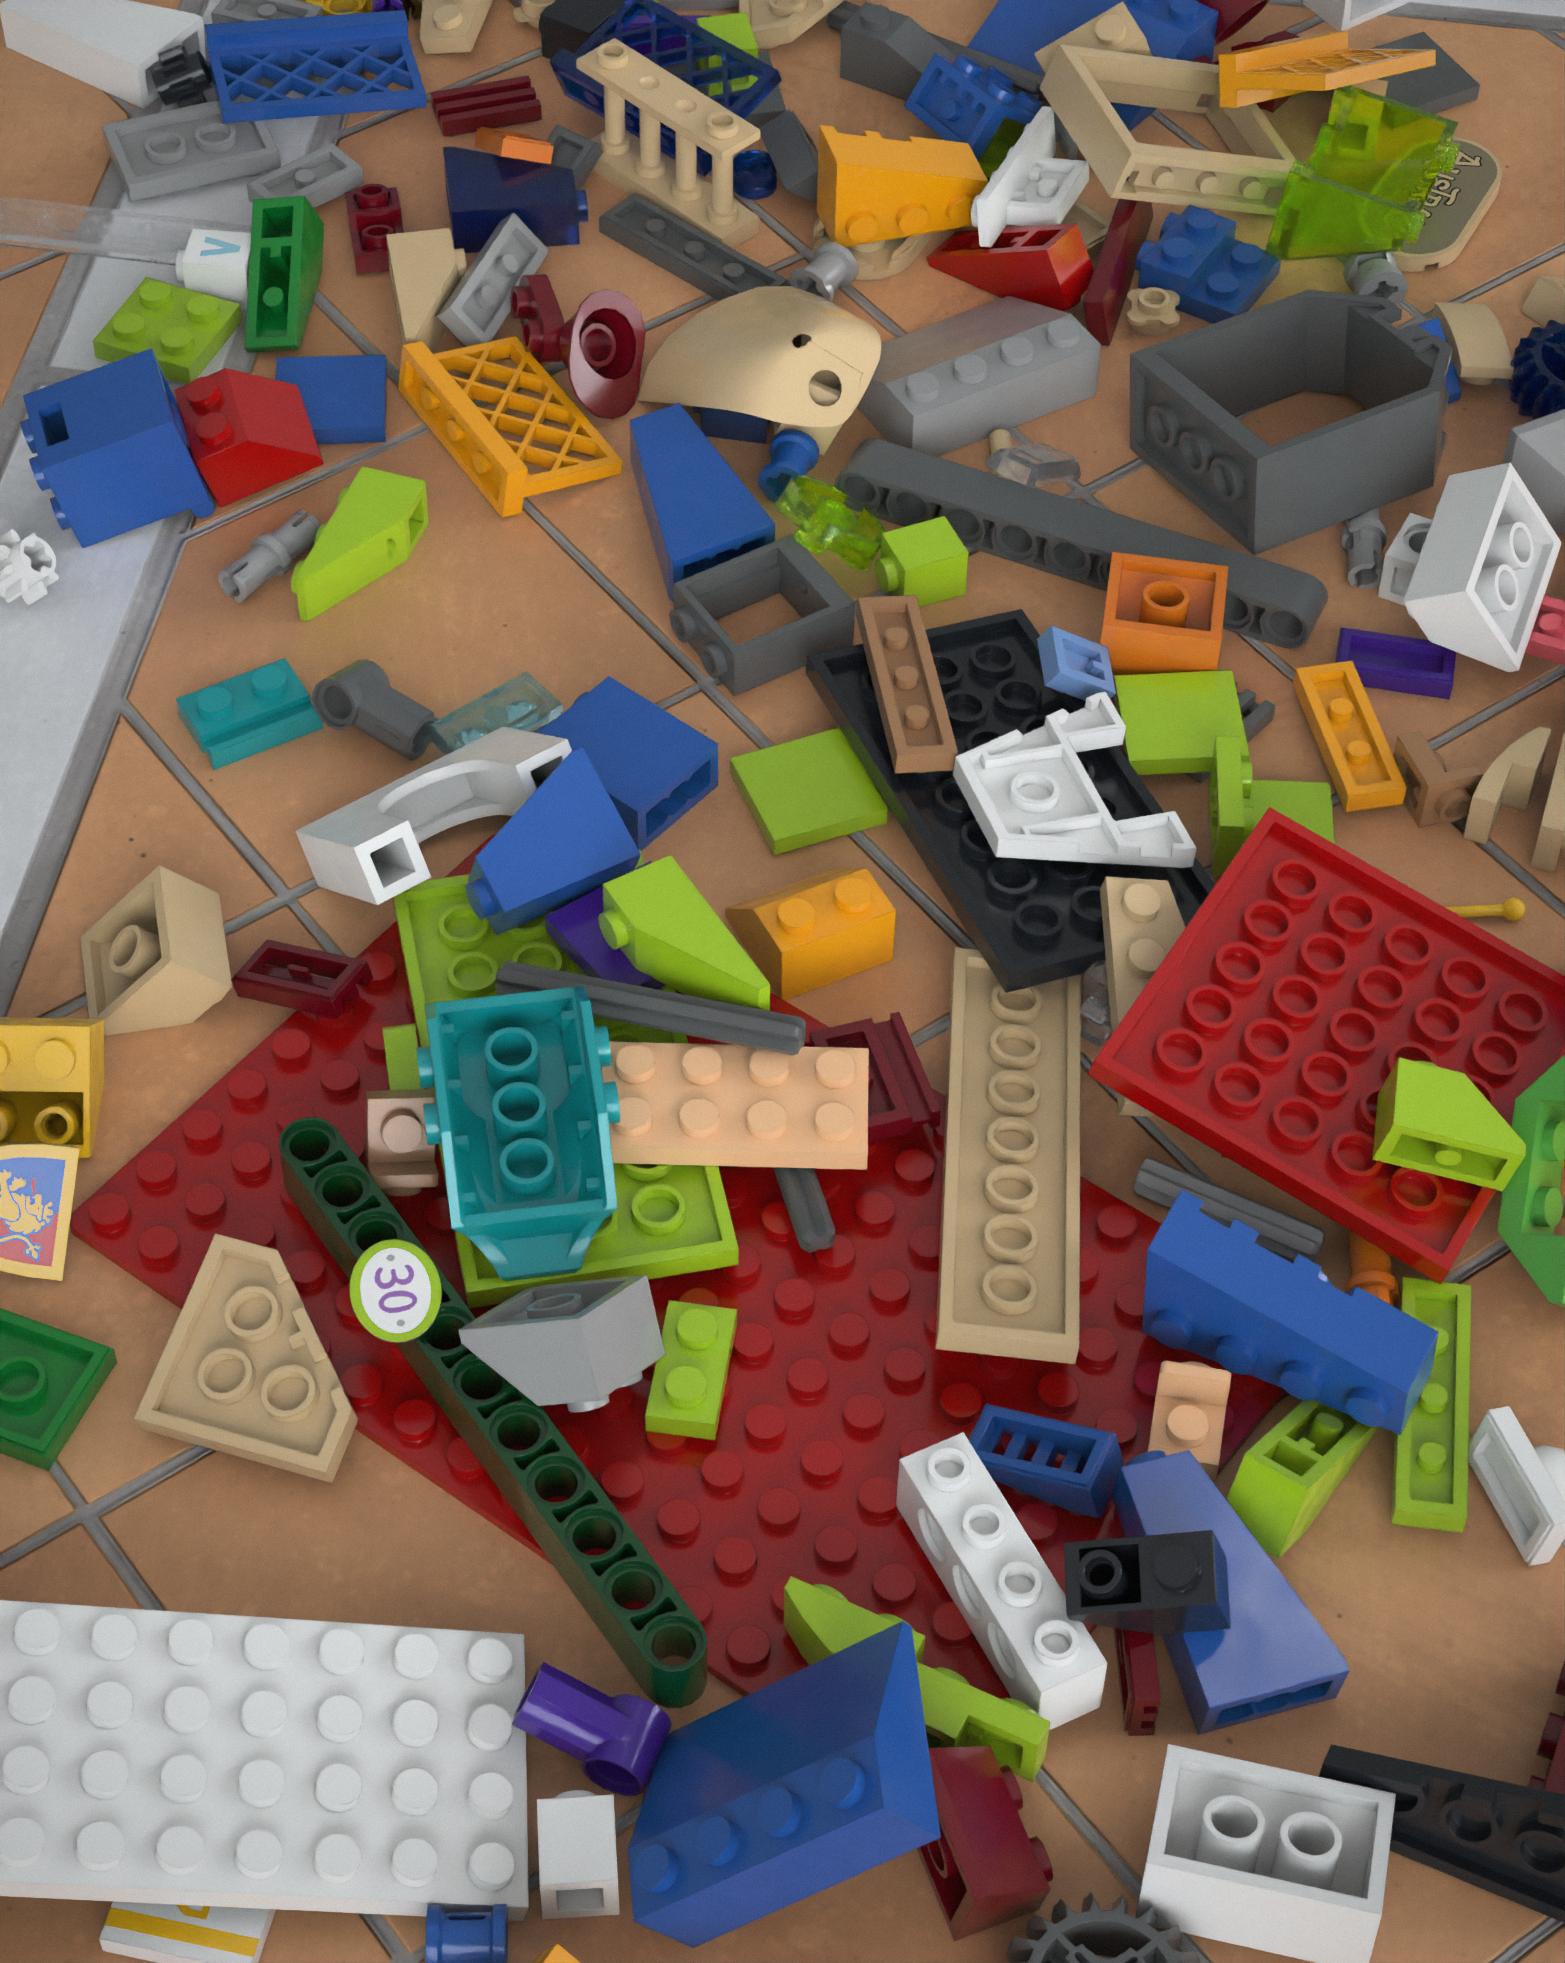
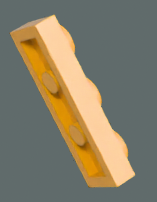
M1353 661L1296 668L1293 687L1344 811L1351 812L1403 804L1407 787Z

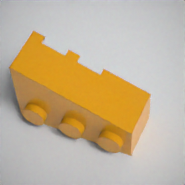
M819 124L817 213L831 242H837L844 247L973 226L971 221L973 200L976 195L981 194L988 184V180L969 143L909 136L907 141L884 139L880 132L864 130L862 136L837 133L834 126Z

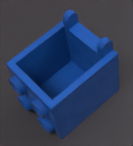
M152 348L23 395L28 419L21 421L20 425L31 452L38 455L29 459L32 472L42 491L51 488L55 497L50 498V502L61 529L72 528L82 548L191 509L193 514L199 518H205L213 514L215 510L213 499L207 489L205 479L194 461L178 402Z

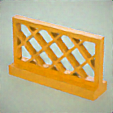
M1331 30L1218 54L1220 107L1238 108L1307 91H1327L1436 65V49H1348V31Z
M517 336L435 354L428 349L423 341L402 345L398 391L502 518L521 514L524 497L621 474L623 460L535 357L530 352L525 351L523 343ZM510 357L518 367L514 369L492 363L491 361ZM457 370L471 374V376L467 380L452 376L448 371ZM483 377L508 384L506 390L479 383V381ZM519 387L538 392L543 395L544 399L540 400L516 393ZM470 398L498 406L495 411L477 407ZM509 408L534 415L535 417L533 421H528L506 415L505 413ZM544 419H549L567 424L571 430L568 432L543 425L542 423ZM497 430L524 437L522 443L504 439ZM534 440L562 447L560 453H555L531 445ZM573 450L594 456L596 460L584 461L569 455ZM523 462L551 470L530 475L527 466Z

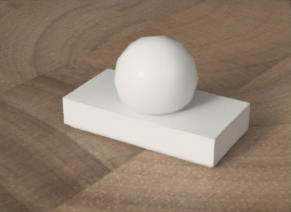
M1510 1406L1490 1409L1469 1442L1468 1462L1528 1566L1548 1563L1565 1539V1450L1545 1445L1533 1448Z

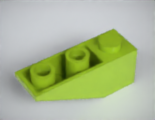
M365 466L360 468L350 487L345 486L341 490L336 510L329 522L322 523L319 526L314 546L306 560H300L293 571L291 590L293 594L297 595L300 620L309 622L409 559L429 524L426 481Z

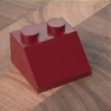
M991 1746L929 1748L941 1838L917 1848L954 1941L1039 1910L1050 1891L1047 1882L1053 1880L1052 1865L1042 1841L1037 1836L1029 1838L1018 1813V1810L1023 1808L1022 1794L1008 1765L999 1767Z

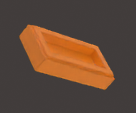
M486 127L477 129L475 147L501 157L551 164L554 146L550 142L523 133Z

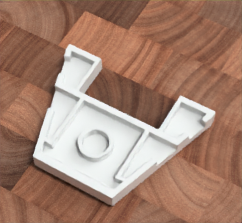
M1106 692L1096 693L1087 697L1085 707L1071 714L1065 709H1061L1047 715L1044 726L1022 735L1016 729L955 757L953 776L996 857L1187 868L1193 867L1196 846L1175 811L1118 821L1113 820L1076 754L1077 752L1123 745L1126 726Z

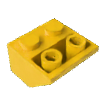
M0 1017V1146L10 1143H48L80 1147L78 1158H91L104 1089V1019Z

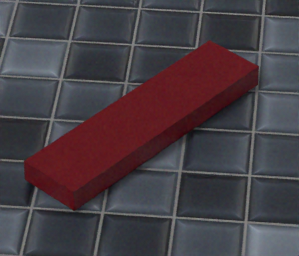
M1127 199L1118 200L1083 300L1087 330L1102 346H1110L1135 273V262L1138 252L1146 240L1153 219L1151 202Z

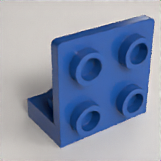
M935 52L904 107L944 140L969 143L978 162L1005 117L1026 125L1031 123L1041 107L1045 106L1040 100L1024 91H1020L1019 94L1011 88L1015 81L1006 73L989 65L986 71H984L985 69L965 55L958 54L954 60Z

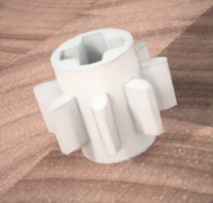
M12 529L0 537V596L10 603L22 595L24 601L31 605L47 595L46 587L58 580L59 576L54 572L56 558L49 544L43 539L36 537V533L32 532L20 540L18 534Z

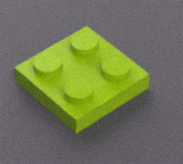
M145 277L93 339L95 357L115 362L152 348L167 379L189 384L198 378L243 321L241 304Z

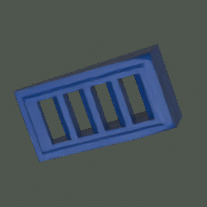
M985 1404L969 1438L970 1444L994 1481L1067 1510L1095 1518L1102 1517L1113 1493L1120 1469L1124 1466L1116 1433L990 1404ZM1003 1433L1012 1435V1439L1004 1456L994 1454ZM1030 1444L1037 1445L1038 1447L1031 1462L1024 1461L1023 1459ZM1058 1454L1065 1456L1060 1469L1052 1467Z

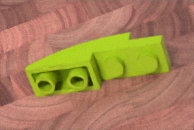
M791 1576L784 1587V1627L809 1665L901 1621L907 1623L895 1615L886 1613L878 1615L849 1602L839 1591L824 1584L811 1585ZM912 1627L928 1748L991 1746L999 1767L1008 1765L1014 1774L1033 1782L1046 1756L1050 1721L1039 1717L1033 1708L1022 1701L1013 1698L999 1699L970 1686L964 1677L953 1670L943 1667L930 1668L924 1665L925 1635L916 1632Z

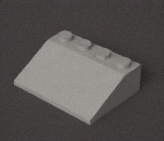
M1006 296L881 343L880 360L857 408L888 442L939 457L988 438L995 430L1011 429L1096 396L1101 344L1071 313L1012 296Z

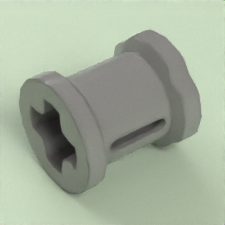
M825 242L817 248L814 253V260L808 266L799 267L792 273L790 286L821 296L832 302L834 292L839 287L849 285L858 274L856 260L852 253L843 245L837 242Z

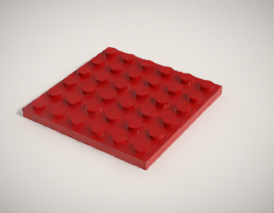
M1269 807L1099 1052L1088 1075L1441 1285L1496 1190L1372 1160L1378 1093L1399 1057L1412 1061L1431 1062L1438 1067L1464 1073L1511 1127L1515 1099L1565 1055V976Z

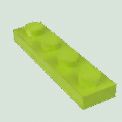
M1403 1277L1400 1286L1398 1309L1437 1330L1438 1338L1432 1373L1401 1435L1394 1433L1391 1524L1463 1533L1467 1520L1471 1285L1442 1282L1440 1285L1433 1280Z

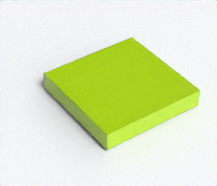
M1232 670L1114 675L1116 690L1114 695L1115 707L1126 726L1122 745L1123 753L1138 775L1210 772L1215 736H1239L1241 762H1249L1250 754Z
M839 727L730 758V774L774 856L887 823L888 808Z

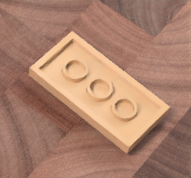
M609 1041L611 1066L602 1067L603 1083L616 1082L620 1108V1122L609 1124L613 1163L867 1170L869 1048L803 1046L797 1055L791 1056L729 1044Z

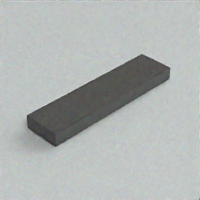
M635 193L599 217L600 233L719 301L756 287L790 286L789 280Z

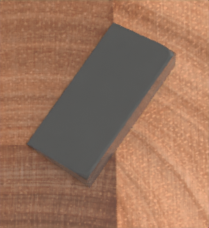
M788 109L759 128L760 136L785 189L793 194L817 202L818 150L794 111L791 112Z

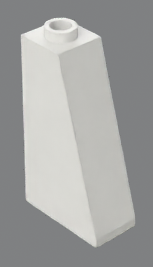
M5 0L0 4V15L7 48L142 109L160 97L151 74L152 69L162 65L158 53L181 45V47H186L188 55L200 51L206 61L203 17L194 13L129 0Z

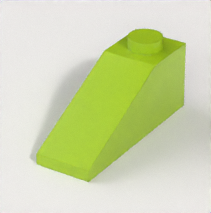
M671 855L603 884V913L598 916L601 932L608 945L614 950L620 948L635 969L685 995L770 1011V983Z
M1303 1400L1245 1453L1226 1500L1264 1551L1279 1559L1307 1531L1380 1427L1364 1425L1353 1419L1349 1414L1314 1400Z

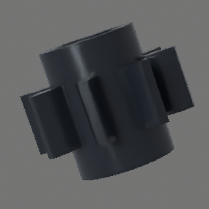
M178 45L158 53L162 65L152 69L151 74L163 103L168 106L177 102L179 108L207 102L203 91L213 88L214 85L209 67L201 52L196 51L188 55L186 47Z

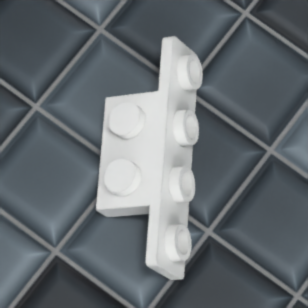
M1042 106L1031 123L1026 124L1023 134L1015 146L1009 148L1003 163L997 171L992 172L990 181L981 194L976 195L971 209V221L973 227L978 228L980 247L991 248L1006 225L1040 226L1061 224L1089 182V164L1087 161L1053 158L1056 153L1054 110L1052 107Z

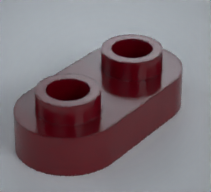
M546 274L522 275L519 286H513L511 289L510 305L513 318L520 319L523 327L522 336L525 351L532 352L539 363L561 362L559 341L564 327V319L550 280Z

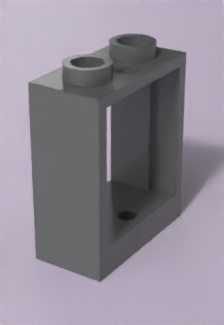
M793 534L673 583L674 609L670 611L669 617L675 635L681 642H688L700 656L706 672L714 679L719 678L733 696L806 666L808 655L853 645L855 602ZM778 593L802 617L738 646L715 621Z

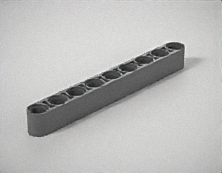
M870 438L861 442L836 478L834 485L840 501L848 508L903 527L945 516L966 547L1107 591L1112 552L1229 566L1223 629L1282 648H1299L1307 642L1328 601V592L1324 584L1306 572L881 439Z

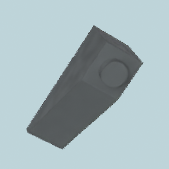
M865 2L841 27L840 78L905 101L909 98L935 52L954 60L957 56L911 17L891 11L882 5Z

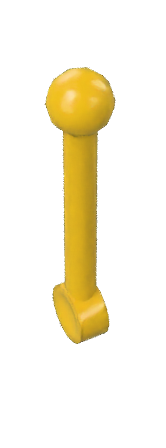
M1516 897L1507 898L1502 904L1445 907L1463 918L1503 916L1510 921L1520 920L1526 910L1524 902Z

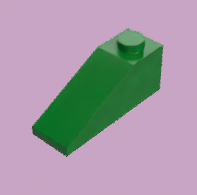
M305 196L253 199L244 347L248 353L300 349L322 274L324 223Z

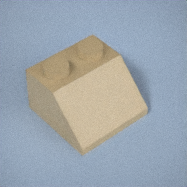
M160 865L81 936L89 1019H104V1036L192 1024L213 1004L220 1002L226 993L232 989L219 893Z

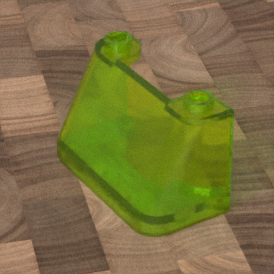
M1351 85L1337 88L1334 92L1333 104L1327 123L1323 122L1314 150L1308 161L1304 163L1295 160L1289 171L1268 238L1265 255L1288 262L1401 252L1406 242L1415 245L1426 218V213L1421 211L1440 173L1450 175L1456 162L1461 144L1452 141L1459 122Z

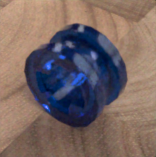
M749 150L735 156L733 159V191L737 195L746 199L758 200L774 194L777 189V170L769 153L760 150Z

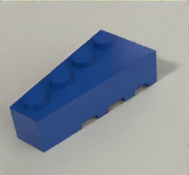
M1182 1189L1147 1249L1142 1333L1155 1337L1167 1347L1185 1349L1218 1362L1225 1369L1233 1373L1248 1374L1281 1387L1298 1399L1314 1400L1349 1414L1353 1419L1364 1425L1379 1426L1401 1435L1432 1373L1438 1331L1357 1286L1346 1294L1332 1286L1329 1278L1321 1271L1322 1266L1300 1254L1297 1255L1294 1262L1283 1259L1255 1243L1260 1234L1257 1230L1237 1219H1234L1230 1228L1199 1212L1204 1201Z

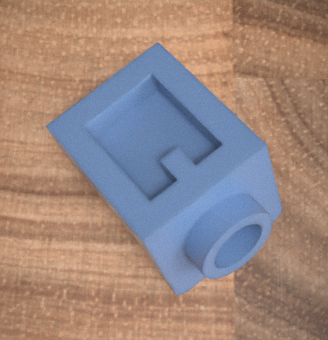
M1052 625L1037 639L1045 686L1086 701L1087 697L1100 692H1106L1109 698L1116 694L1108 647Z

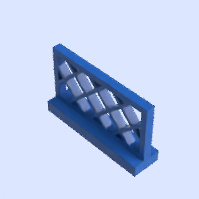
M405 10L204 24L206 63L211 73L223 123L426 107V92L408 38V20ZM362 70H366L377 75V77L369 81L357 76V74ZM314 73L328 80L319 85L307 80V78ZM264 77L277 84L268 89L256 82ZM394 82L410 90L392 91L386 87ZM344 86L357 93L342 95L336 91ZM294 90L306 97L291 99L285 95ZM241 94L255 99L254 102L231 103Z

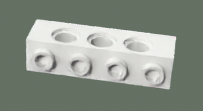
M964 1432L899 1459L896 1506L1010 1696L1029 1705L1036 1711L1039 1717L1050 1721L1049 1730L1100 1708L1107 1661L1084 1624L1069 1620L1067 1617L1066 1596Z

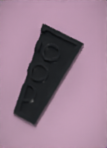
M1331 1744L1322 1764L1319 1777L1396 1794L1390 1851L1565 1923L1564 1794Z

